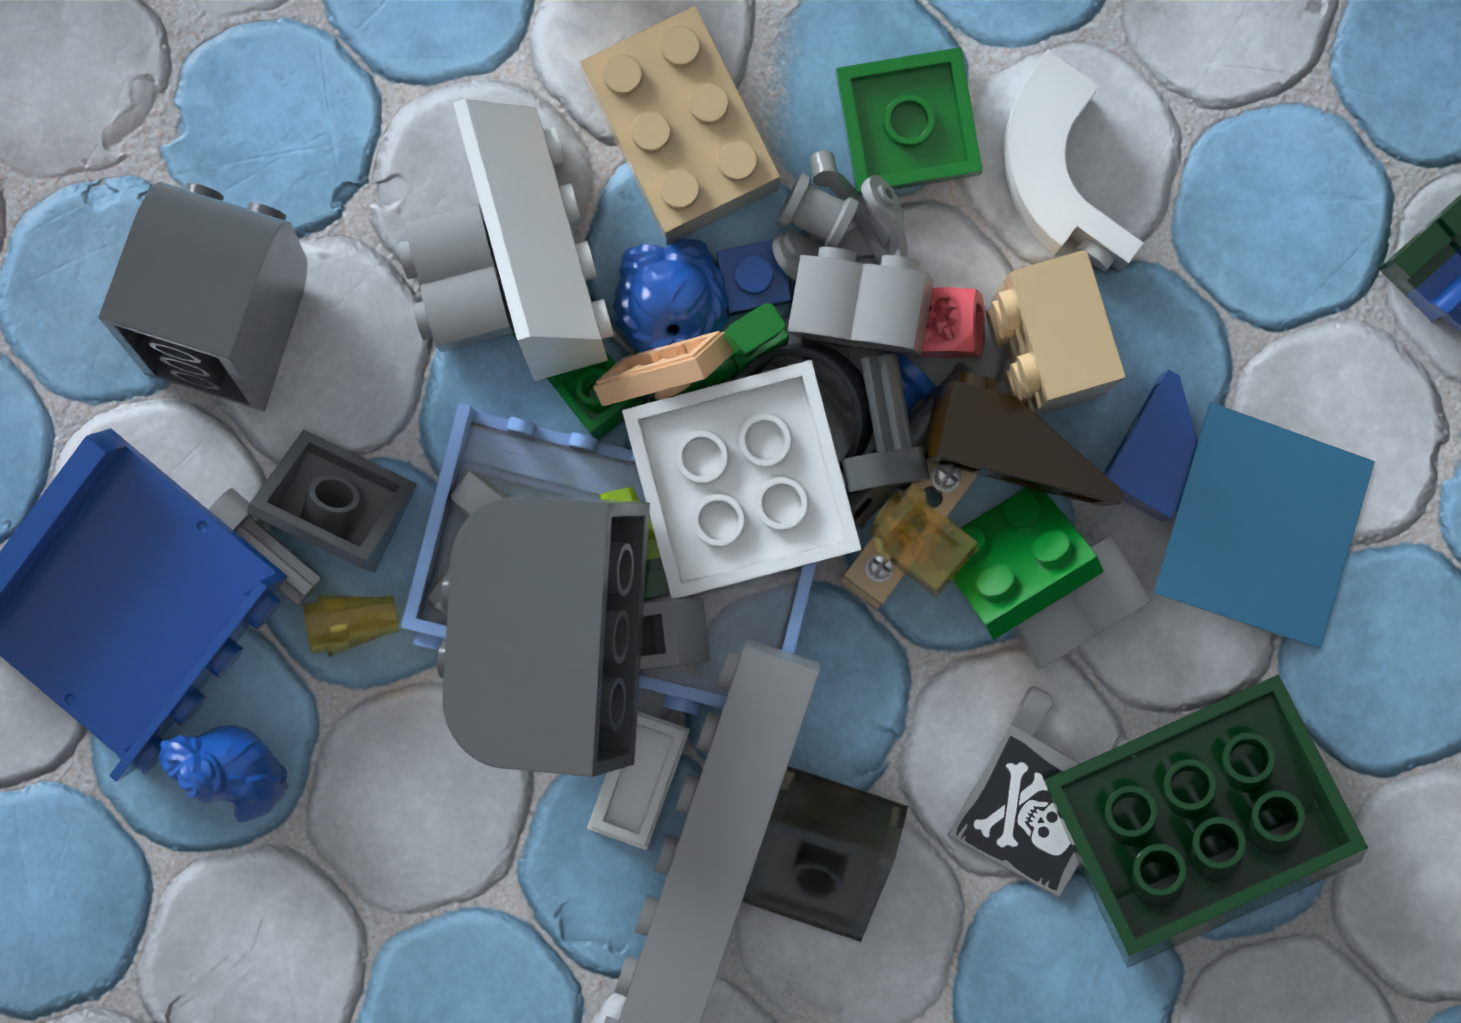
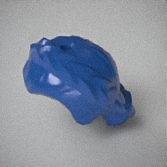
M680 239L666 247L640 244L636 247L627 248L622 255L619 268L621 279L615 291L613 309L616 312V326L625 333L628 341L636 349L645 352L721 331L728 321L726 310L729 298L724 290L723 274L713 263V255L709 252L706 243L698 239ZM672 324L679 327L675 332H671L667 328Z
M222 725L199 736L191 735L187 737L179 735L171 740H162L160 744L159 761L168 777L177 780L178 786L185 790L187 796L199 802H231L237 822L250 821L269 813L277 800L284 795L285 790L289 787L285 767L279 763L264 742L247 728L237 725Z

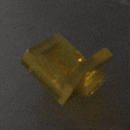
M914 485L904 498L898 494L892 496L881 508L873 523L877 527L875 531L876 551L886 556L887 560L890 559L893 565L936 598L977 550V541L927 504L926 492L917 485Z

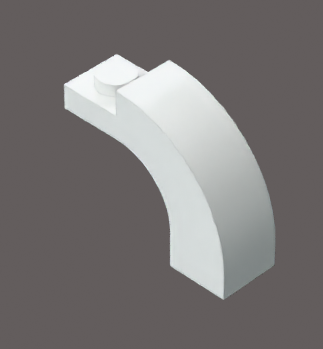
M1047 49L1024 82L1006 125L1003 142V166L1008 192L1019 217L1029 232L1054 256L1070 236L1080 243L1076 248L1077 252L1087 249L1092 265L1103 271H1107L1112 266L1121 273L1144 243L1088 203L1079 194L1070 179L1065 158L1069 131L1095 95L1099 85Z

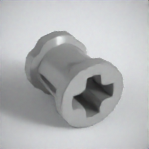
M802 172L787 196L776 224L784 228L789 224L795 225L824 240V247L837 248L848 229L859 201L852 197L844 201L811 184V176Z

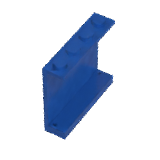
M112 428L87 435L0 551V656L118 755L121 761L109 775L117 782L136 769L145 774L159 761L160 744L164 740L162 738L175 722L183 726L199 710L206 700V696L200 692V689L212 674L220 678L237 661L244 650L237 642L251 625L254 629L260 628L276 611L281 601L274 594L288 576Z

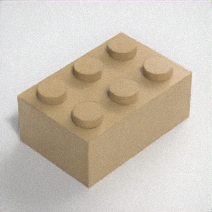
M696 6L580 61L584 79L666 244L779 190L780 175Z
M1087 249L1008 273L991 299L992 309L986 310V319L995 346L1006 345L1011 362L1010 370L1004 371L1009 395L1019 398L1034 413L1040 416L1100 398L1126 378Z

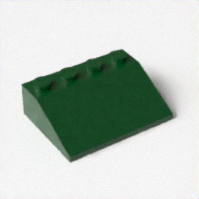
M1279 674L1044 780L1099 911L1127 968L1361 863L1368 850L1364 838Z

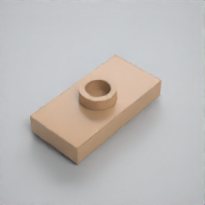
M716 331L623 357L596 381L593 388L602 406L651 393L654 394L657 400L666 399L682 392L692 382L707 378L734 351L725 338V332Z

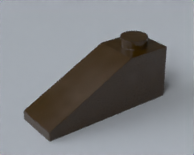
M961 373L959 381L954 380L937 386L924 442L927 462L941 466L953 464V469L958 467L959 470L1100 507L1121 504L1124 491L1019 398L998 392V381L980 375Z

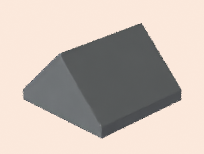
M303 429L249 503L247 513L362 569L375 573L414 494L417 483Z

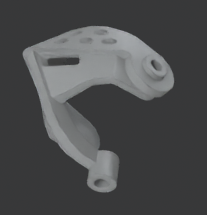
M826 150L814 153L810 157L814 183L820 187L828 186L844 201L849 197L859 201L853 216L857 226L844 234L837 248L856 252L857 259L876 258L878 265L881 264L883 255L907 257L908 245L904 226V211L889 183L878 175H873L863 182L861 192L865 201L875 213L872 216L861 196H856L855 188L837 171L834 154ZM794 230L779 235L772 242V250L776 261L782 270L795 281L797 279L800 255L818 256L819 247H824V241L814 242Z

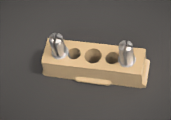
M927 462L930 479L913 482L904 491L899 489L871 527L870 534L872 538L840 579L839 583L875 610H878L911 565L917 566L928 553L929 547L936 542L950 523V512L978 475L961 471L958 467L953 469V464L941 466ZM932 489L934 493L938 494V507L928 508L924 506L921 501L922 491ZM914 512L922 518L924 529L920 536L908 537L900 531L898 524L902 513ZM894 540L901 545L902 554L899 559L891 560L888 556L884 555L883 544L885 541Z

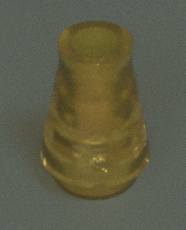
M317 595V602L302 604L311 654L327 652L329 658L384 635L399 632L393 595L382 597Z

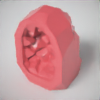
M933 288L921 356L914 357H939L944 359L982 358L985 345V307L982 293L972 288Z

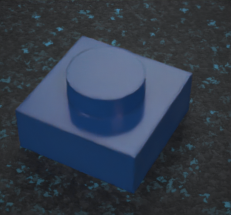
M774 239L716 251L718 266L724 277V290L729 298V316L751 312L765 303H770L773 306L791 303L786 273L779 266L773 254L772 242Z

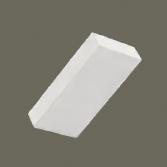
M637 711L634 765L606 773L587 829L647 850L690 729Z

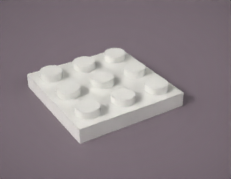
M812 360L622 410L645 500L650 503L649 515L672 599L862 550Z

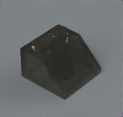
M787 766L742 902L861 942L894 864L908 806Z

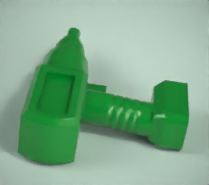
M765 303L732 323L725 331V338L734 353L707 378L692 382L688 388L674 396L719 385L730 378L734 379L741 375L760 356L786 346L789 340V333L785 329L784 320L776 308L770 303ZM655 396L650 399V403L659 401Z

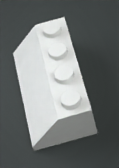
M471 99L453 102L516 337L533 380L537 381L608 361L602 339L613 337L614 332L604 299L592 302L586 281L598 278L588 241L575 244L570 223L582 219L572 184L559 186L554 166L566 163L556 127L543 129L537 107Z

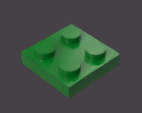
M961 47L836 68L835 74L856 196L862 195L861 186L863 182L873 175L882 177L893 190L982 174L983 169Z
M1024 488L929 547L937 564L993 640L1104 572L1097 555L1046 492L1030 488Z

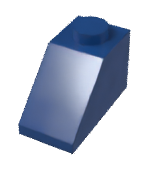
M1168 369L1158 377L1103 472L1104 475L1124 491L1122 500L1162 523L1172 519L1174 514L1178 512L1198 443L1178 374Z

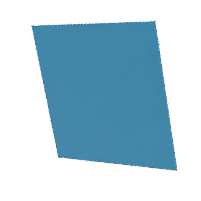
M1210 402L1154 594L1321 649L1375 461Z

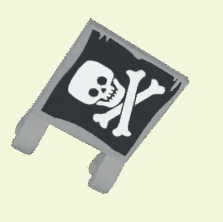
M1031 686L1027 689L1009 726L950 828L948 836L1060 898L1079 862L1044 780L1080 764V762L1033 737L1050 711L1053 699L1042 689ZM1120 736L1116 739L1111 749L1131 741V739Z

